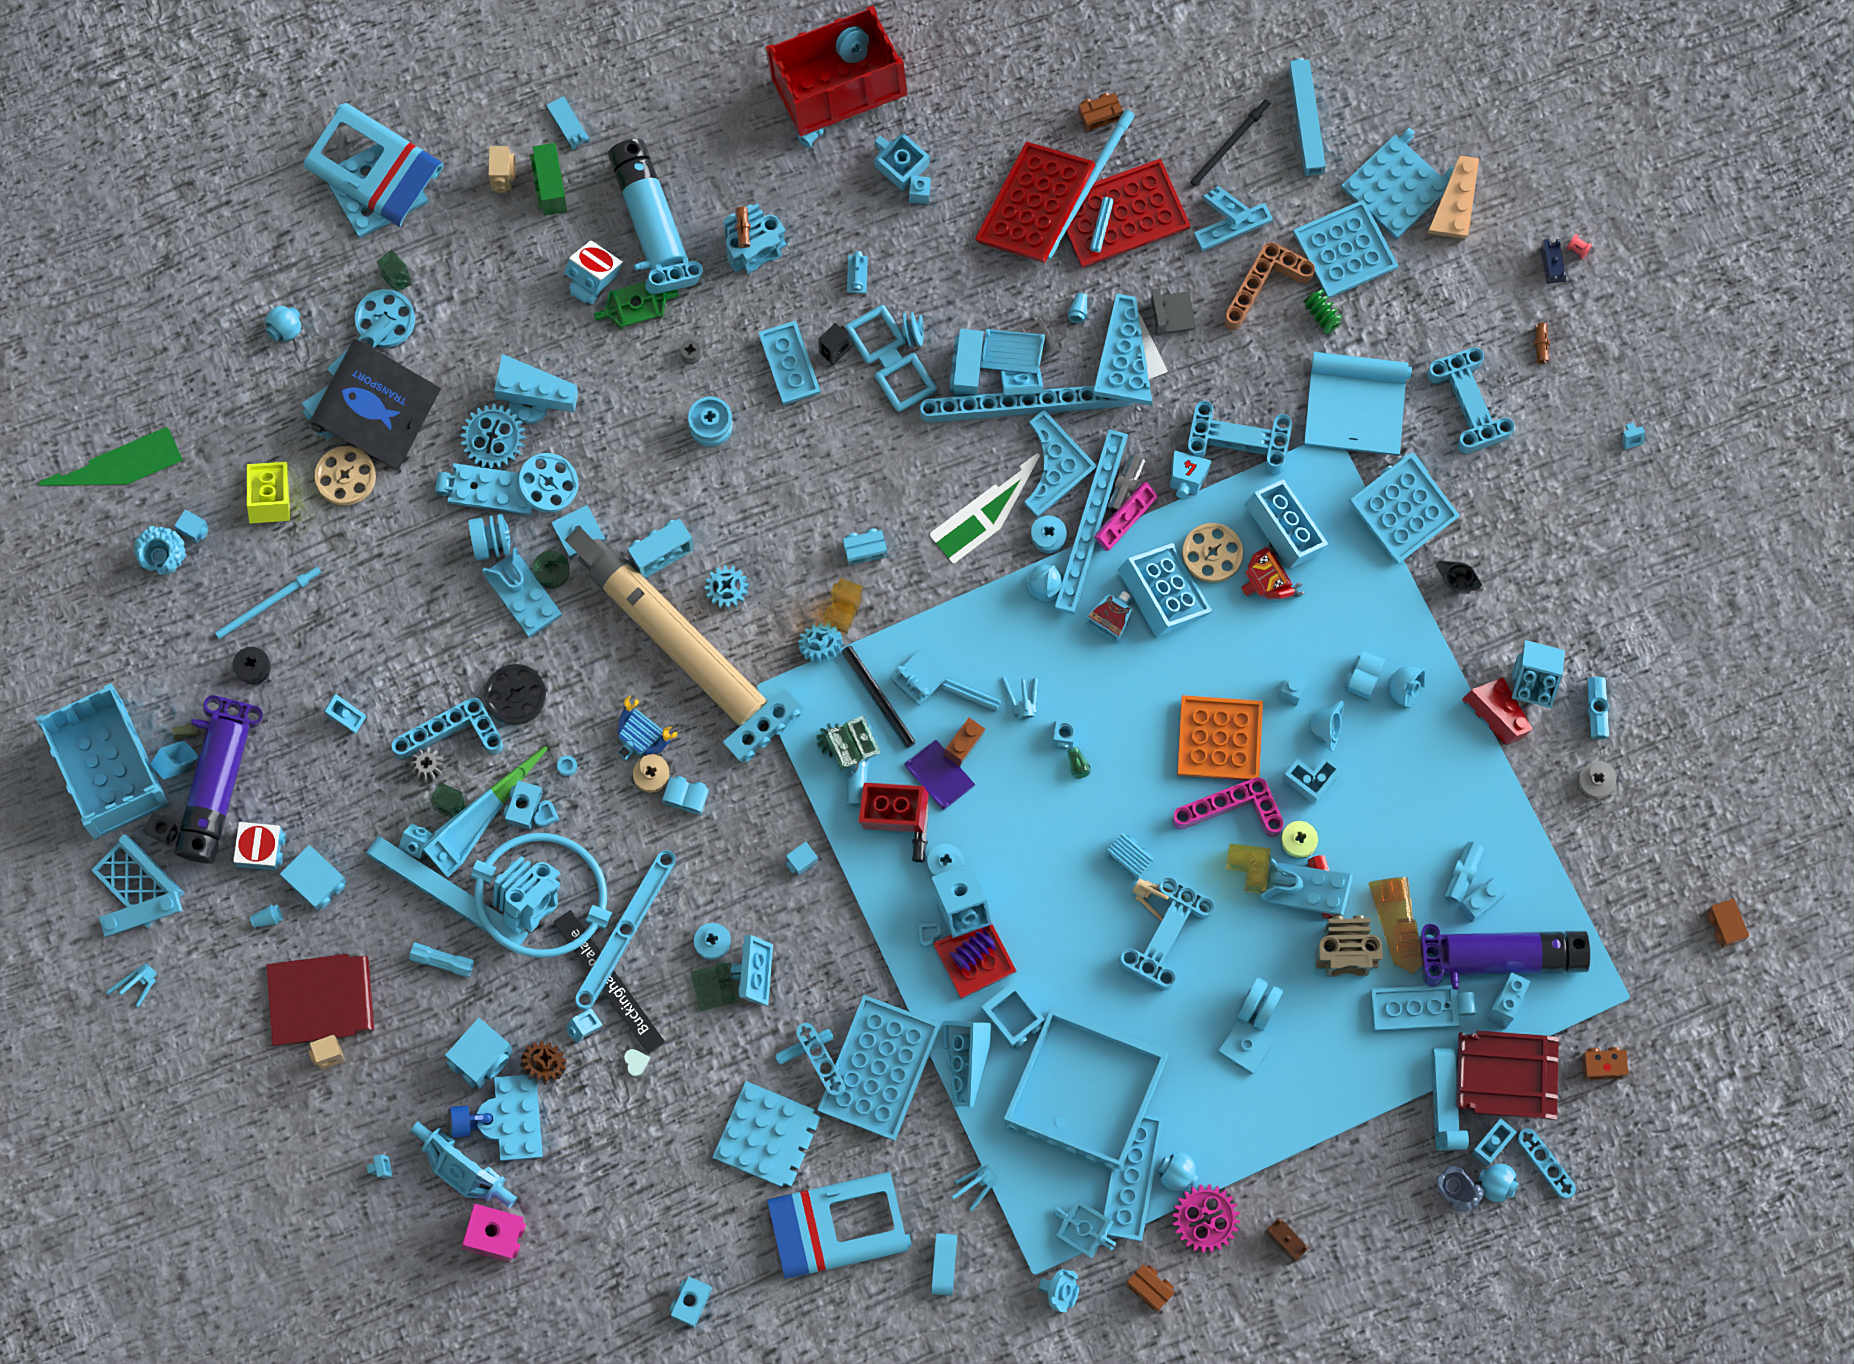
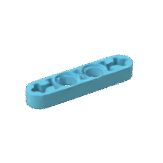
M800 1024L796 1031L797 1037L826 1090L834 1097L841 1096L845 1092V1083L819 1035L811 1024ZM803 1029H811L812 1031L809 1032V1035L811 1036L812 1040H814L815 1038H817V1040L809 1043L805 1035L801 1036V1034H803ZM815 1045H819L822 1048L819 1056H813L810 1053L811 1048ZM829 1063L832 1070L829 1074L821 1073L820 1067L822 1064ZM835 1073L837 1074V1076L833 1077L837 1084L841 1083L839 1086L840 1090L837 1092L834 1089L830 1090L833 1087L830 1080L825 1082V1079L831 1078Z
M1529 1128L1523 1129L1517 1137L1520 1147L1557 1196L1561 1199L1571 1198L1576 1191L1574 1182L1536 1132ZM1523 1134L1526 1136L1530 1134L1532 1136L1530 1141L1533 1145L1536 1142L1538 1143V1146L1534 1147L1532 1151L1529 1150L1531 1144L1528 1141L1523 1142ZM1535 1151H1544L1546 1154L1545 1160L1538 1161L1534 1156ZM1549 1167H1555L1558 1170L1559 1174L1556 1178H1551L1547 1174ZM1563 1176L1564 1180H1562L1561 1182L1564 1186H1570V1194H1568L1567 1192L1562 1193L1561 1190L1563 1187L1560 1184V1182L1557 1185H1555L1554 1182L1558 1181Z

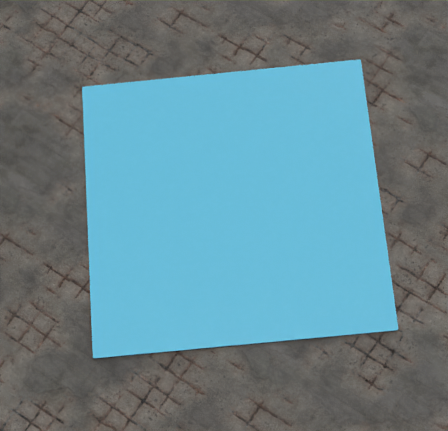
M1302 445L1287 452L1284 469L1279 474H1271L1267 470V461L1204 488L1196 495H1188L1185 499H1179L1140 516L1110 551H1105L1096 541L1074 615L1055 610L1057 599L1044 602L1034 598L1026 587V576L1031 566L1042 564L1055 565V568L1064 577L1073 549L1072 546L841 648V652L836 651V657L830 656V661L823 659L822 663H819L818 659L814 662L810 661L764 681L757 686V690L767 699V702L785 688L803 709L801 715L795 721H790L785 725V730L779 734L780 739L908 1011L941 1024L930 1052V1058L981 1166L988 1165L997 1176L993 1180L995 1182V1185L992 1187L993 1192L1034 1275L1083 1254V1252L1056 1236L1063 1220L1053 1215L1055 1211L1061 1215L1060 1212L1055 1210L1057 1207L1068 1213L1074 1207L1077 1200L1104 1215L1112 1170L1104 1167L1102 1162H1090L1082 1154H1070L1062 1146L1053 1147L1045 1143L1046 1140L1038 1137L1036 1140L1026 1135L1027 1132L1022 1130L1016 1132L1007 1128L1004 1117L1041 1031L1036 1035L1030 1034L1025 1044L1019 1048L1015 1046L1012 1049L991 1024L990 1046L974 1106H955L951 1086L953 1076L951 1067L947 1066V1060H949L948 1051L943 1045L944 1021L991 1023L982 1013L981 1006L1013 981L1040 1012L1045 1021L1051 1007L1054 1006L1168 1051L1169 1057L1145 1112L1147 1115L1164 1118L1145 1224L1175 1211L1176 1209L1173 1206H1180L1181 1204L1177 1199H1185L1184 1191L1191 1194V1186L1182 1191L1175 1192L1167 1189L1162 1184L1160 1179L1161 1172L1158 1171V1168L1165 1156L1170 1157L1176 1152H1183L1189 1155L1195 1163V1174L1198 1176L1193 1186L1196 1191H1198L1200 1184H1202L1204 1190H1206L1207 1184H1211V1190H1214L1216 1186H1219L1220 1190L1433 1091L1432 1049L1454 1048L1457 1074L1459 1032L1469 1035L1471 1033L1476 1034L1478 1030L1552 1036L1630 998L1621 977L1493 731L1489 728L1490 725L1482 717L1479 718L1475 714L1476 711L1468 702L1465 704L1461 700L1471 689L1404 560L1396 564L1348 501L1363 490L1365 485L1347 450ZM1278 460L1271 461L1272 464H1280ZM1284 479L1328 545L1318 556L1291 569H1288L1279 554L1276 555L1293 583L1291 587L1293 588L1297 583H1302V586L1297 588L1299 592L1305 591L1302 596L1268 600L1265 597L1259 596L1257 591L1247 597L1241 586L1250 581L1245 573L1248 570V564L1253 554L1264 547H1268L1270 541L1244 504L1255 492ZM1218 523L1232 529L1239 537L1243 547V558L1237 572L1229 579L1218 583L1204 582L1192 575L1212 612L1172 633L1156 638L1117 569L1128 558L1172 543L1182 558V549L1186 537L1194 528L1202 524ZM1214 530L1212 536L1215 539H1221L1223 533L1220 530ZM1197 534L1193 536V541L1196 544H1201L1204 538ZM1233 543L1226 546L1227 551L1230 553L1238 550L1237 546ZM1209 549L1208 557L1211 555L1216 556L1217 549L1213 551ZM1190 553L1188 560L1190 562H1197L1199 556L1196 553ZM1224 562L1221 565L1224 571H1230L1233 568L1229 562ZM1206 566L1202 569V573L1206 576H1211L1213 569ZM1121 591H1125L1132 597L1127 606L1132 608V614L1120 641L1117 643L1087 624L1086 619L1088 614L1108 594L1117 598ZM847 646H852L915 739V744L912 747H905L843 655L842 650ZM919 650L948 676L947 679L996 698L1001 703L997 711L991 710L943 690V682L919 705L891 677L896 673L895 670L899 666L902 667ZM1363 651L1386 660L1369 700L1346 691L1348 685L1345 684L1349 672L1353 674L1356 667L1353 666L1356 656H1361ZM1404 666L1417 667L1425 671L1427 675L1425 687H1420L1418 691L1421 696L1412 707H1406L1396 702L1392 698L1389 689V677ZM1288 673L1307 680L1297 705L1279 698ZM1002 677L1006 678L1017 706L1019 701H1023L1021 679H1025L1027 700H1030V702H1032L1034 678L1038 679L1037 712L1034 713V717L1019 719L1018 715H1014V709ZM1182 695L1263 701L1259 778L1266 781L1284 822L1282 831L1278 836L1270 837L1265 834L1252 803L1186 829H1177L1173 825L1172 818L1177 808L1245 782L1244 780L1177 776ZM1338 701H1343L1344 708L1339 738L1334 751H1330L1327 744L1317 739L1312 732L1311 720L1320 711L1321 707H1332ZM780 709L776 711L775 717H782L784 715V710ZM1057 716L1077 719L1073 748L1059 749L1056 745H1052ZM970 717L985 728L983 736L960 766L975 783V786L945 810L940 807L930 794L928 795L929 810L926 835L928 844L925 849V862H913L912 840L914 839L915 832L864 829L859 823L860 808L846 805L850 764L844 767L841 766L827 735L859 721L862 724L871 726L870 742L875 753L869 756L866 783L922 786L904 765L905 762L913 758L934 740H937L946 749ZM1066 730L1059 732L1061 737L1066 738L1070 736V733ZM1325 756H1327L1339 765L1342 770L1314 805L1285 783L1283 777L1296 759L1314 771ZM1259 785L1252 786V789L1257 793L1263 791ZM1239 792L1233 794L1234 798L1237 800H1242L1244 798V796ZM1222 800L1214 801L1218 807L1225 806ZM1263 803L1260 805L1264 811L1271 810L1268 804ZM1203 807L1196 808L1198 814L1203 815L1206 813ZM1180 814L1177 816L1180 822L1187 821L1185 815ZM1295 821L1307 822L1317 832V847L1313 854L1305 858H1295L1288 855L1281 844V835L1285 827ZM1275 822L1268 823L1271 829L1279 828ZM1122 833L1125 836L1131 835L1137 841L1136 845L1141 849L1146 848L1153 855L1154 861L1139 879L1147 880L1159 886L1164 878H1174L1209 897L1215 905L1214 911L1206 919L1198 918L1191 913L1187 917L1162 964L1171 969L1176 975L1175 983L1168 990L1157 988L1123 969L1119 964L1120 955L1126 949L1132 948L1144 954L1161 923L1141 902L1135 899L1137 895L1132 892L1138 881H1135L1106 856V851ZM1297 836L1296 841L1299 840V843H1302L1304 839H1300V836ZM1468 841L1480 844L1484 850L1477 864L1476 874L1471 884L1468 885L1463 901L1482 885L1486 884L1492 877L1506 891L1505 896L1474 922H1471L1459 908L1460 904L1452 903L1444 897L1452 880L1453 870L1458 860H1460ZM946 843L954 845L961 851L964 865L971 864L987 899L991 922L1017 970L1016 973L963 999H960L934 946L922 947L918 939L917 923L935 922L941 926V936L938 939H934V942L951 935L936 901L931 878L933 875L929 872L927 866L930 851L937 845ZM1318 855H1325L1329 871L1351 874L1353 876L1343 916L1344 919H1353V916L1357 915L1370 918L1369 926H1371V931L1369 935L1377 936L1382 943L1383 959L1379 960L1378 968L1370 969L1368 976L1342 974L1333 977H1326V969H1316L1315 951L1326 934L1324 927L1328 919H1323L1321 912L1268 904L1260 898L1261 894L1266 892L1272 869V864L1269 862L1270 858H1273L1277 863L1309 867L1308 859ZM944 859L943 865L947 866L949 860ZM1168 883L1163 885L1164 888L1173 890L1172 885ZM1184 893L1185 898L1182 900L1186 903L1191 902L1190 895ZM1151 894L1149 899L1144 898L1164 918L1171 902L1154 894ZM1202 903L1199 905L1202 912H1209L1207 904ZM1426 924L1436 925L1440 930V934L1561 931L1563 933L1565 931H1587L1590 942V966L1588 972L1567 973L1564 971L1563 973L1516 974L1531 982L1515 1018L1507 1028L1488 1020L1503 983L1510 975L1494 974L1458 975L1459 988L1457 994L1464 992L1474 993L1476 1011L1475 1015L1459 1016L1461 1027L1374 1031L1371 989L1428 986L1423 981L1419 944L1422 928ZM1425 935L1427 938H1434L1432 935ZM1324 948L1327 952H1331L1330 949ZM1432 953L1427 954L1430 957H1436ZM1128 954L1124 956V960L1126 963H1134V957L1132 955ZM1150 965L1142 966L1144 973L1151 974L1153 972ZM1435 972L1429 973L1432 976H1438ZM1161 975L1160 979L1164 984L1171 983L1168 975ZM1443 976L1439 985H1452L1450 976ZM1258 977L1267 982V988L1263 995L1267 996L1273 986L1283 990V993L1264 1029V1032L1276 1040L1255 1073L1251 1074L1218 1051L1239 1020L1237 1017L1243 1007L1241 1004L1249 988L1252 989ZM1016 994L993 1011L1013 1038L1036 1020ZM1445 1004V1008H1450L1448 1004ZM1254 1012L1248 1022L1254 1025L1257 1013ZM1107 1236V1238H1109L1110 1240H1113V1239L1117 1238V1237Z

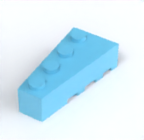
M502 354L494 389L497 400L575 412L578 398L577 385Z

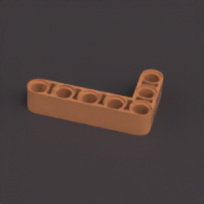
M1269 242L1265 244L1227 310L1224 321L1225 326L1230 330H1237L1241 327L1273 269L1299 283L1307 284L1313 278L1314 264L1276 243ZM1266 252H1272L1275 256L1270 257L1266 255ZM1290 261L1292 265L1288 266L1285 265L1283 262ZM1257 268H1263L1266 272L1261 273L1257 271ZM1301 270H1308L1309 274H1303ZM1248 284H1254L1257 288L1251 289L1248 287ZM1245 300L1248 304L1242 305L1239 301ZM1236 316L1239 320L1232 321L1229 317Z

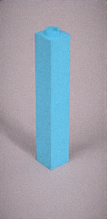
M1298 58L1290 61L1288 71L1304 176L1324 174L1326 165L1310 60Z

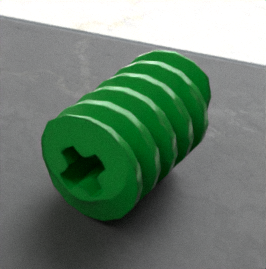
M1322 289L1312 293L1303 303H1306L1305 308L1310 310V315L1315 316L1314 320L1319 322V327L1324 328V334H1329L1342 324L1339 321L1342 318V314L1335 316L1338 309H1330L1334 303H1326L1329 297H1321L1324 293Z

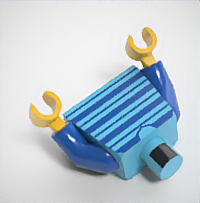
M630 695L624 700L625 707L619 718L617 732L619 734V741L624 745L617 753L624 760H627L633 752L640 758L646 755L661 753L670 742V739L677 737V732L670 736L669 730L672 727H666L662 730L637 709L633 711L632 708L636 707L639 701L636 699L632 705L629 702Z

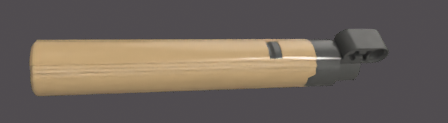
M580 526L565 539L579 554L578 560L590 571L589 577L739 727L767 703V699L617 550H611L600 539L593 540Z

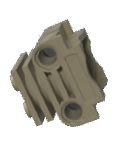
M1357 915L1353 916V919H1344V916H1333L1331 919H1328L1324 927L1326 934L1315 951L1316 969H1326V977H1333L1342 974L1368 976L1370 969L1378 968L1379 960L1383 959L1382 943L1377 936L1369 935L1371 931V926H1369L1370 918ZM1324 948L1330 949L1331 952H1327Z

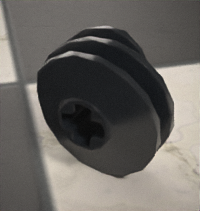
M246 647L235 655L233 670L236 676L243 682L256 685L267 679L270 674L271 664L263 650L256 647ZM253 663L255 667L251 668L249 664Z

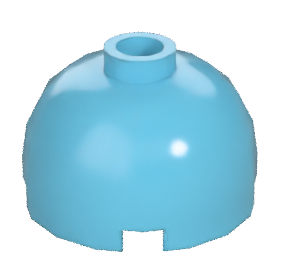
M1404 666L1395 673H1392L1388 681L1392 698L1403 706L1412 707L1421 696L1418 693L1420 687H1425L1426 672L1414 666Z

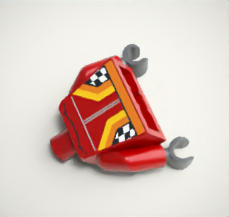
M1271 542L1268 547H1264L1253 554L1248 564V570L1245 572L1250 581L1241 586L1247 597L1257 591L1259 596L1265 597L1268 600L1285 599L1292 596L1300 597L1305 593V591H1297V588L1301 587L1302 583H1297L1293 588L1291 587L1293 583L1277 559V551L1271 548L1273 547Z

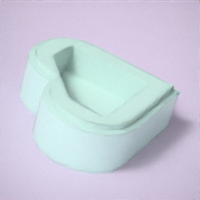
M634 1049L628 1050L624 1056L625 1062L628 1064V1072L634 1077L642 1075L651 1059L649 1056Z

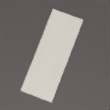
M1139 313L1148 379H1151L1168 371Z

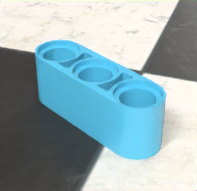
M936 1233L931 1294L953 1295L957 1235Z

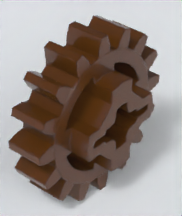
M540 1041L539 1045L533 1042L531 1047H526L521 1056L520 1066L524 1067L523 1074L529 1073L528 1079L535 1078L536 1084L540 1080L543 1081L544 1085L547 1084L548 1080L553 1084L556 1079L561 1078L562 1073L565 1071L566 1059L562 1058L564 1052L558 1053L559 1047L555 1046L552 1048L551 1042L547 1045H544L543 1041Z

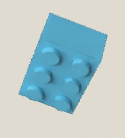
M960 329L959 335H955L950 378V391H953V397L977 395L984 331Z
M680 518L676 521L671 520L667 522L664 528L659 531L654 530L650 532L647 538L641 541H634L628 548L629 560L632 566L645 579L694 551L692 537Z

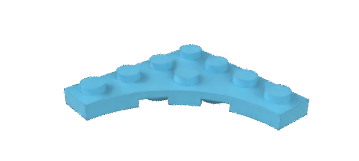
M1045 410L1029 421V425L1038 436L1044 455L1042 478L1035 491L1024 502V505L1036 518H1039L1097 469V465Z

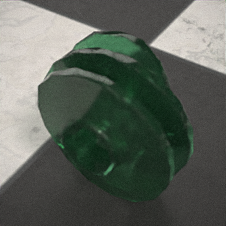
M548 550L536 557L533 563V572L535 578L543 587L555 589L562 586L568 580L570 567L568 560L563 554ZM549 567H554V571L549 572Z

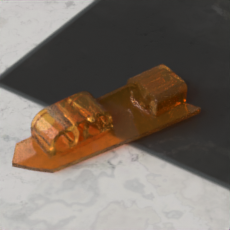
M1397 877L1369 882L1368 885L1393 963L1414 974L1423 964L1417 923L1413 919L1408 878Z

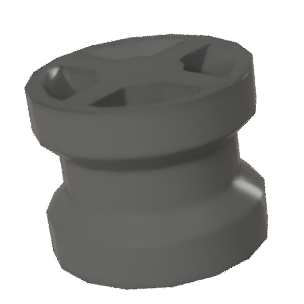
M687 340L681 345L682 360L687 364L697 363L701 357L699 344L693 340Z

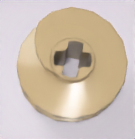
M655 754L642 757L633 769L634 782L643 792L654 793L662 790L670 777L666 761ZM651 771L655 776L651 777L648 775V772Z

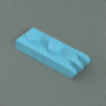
M1219 186L1214 188L1215 191H1209V195L1205 194L1202 196L1208 205L1235 225L1251 216V210Z

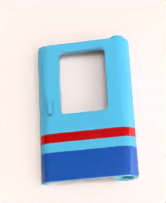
M347 103L340 104L337 107L335 116L303 164V168L398 227H401L403 219L430 179H436L444 166V163ZM340 123H345L384 148L383 153L365 179L357 177L321 154L322 149Z
M890 1171L767 1199L785 1279L909 1251L908 1247L912 1246L910 1235H905ZM882 1192L887 1194L895 1227L892 1231L844 1242L837 1241L830 1212L831 1204Z

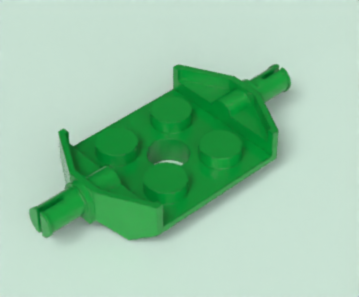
M646 281L610 291L607 305L604 307L605 310L593 314L596 321L609 318L620 330H623L624 326L661 316L662 319L666 301L679 297L678 290L652 294L645 288ZM638 298L642 302L639 306H633L630 303L631 300Z

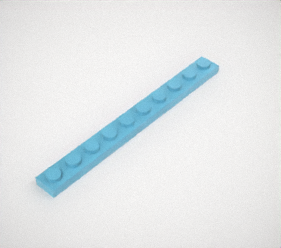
M1108 430L1063 578V586L1059 591L1055 610L1075 614L1097 541L1093 536L1101 528L1128 434Z

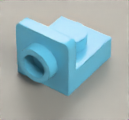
M591 1008L573 1017L567 1024L566 1029L568 1035L576 1043H579L585 1036L599 1030L602 1027V1023Z

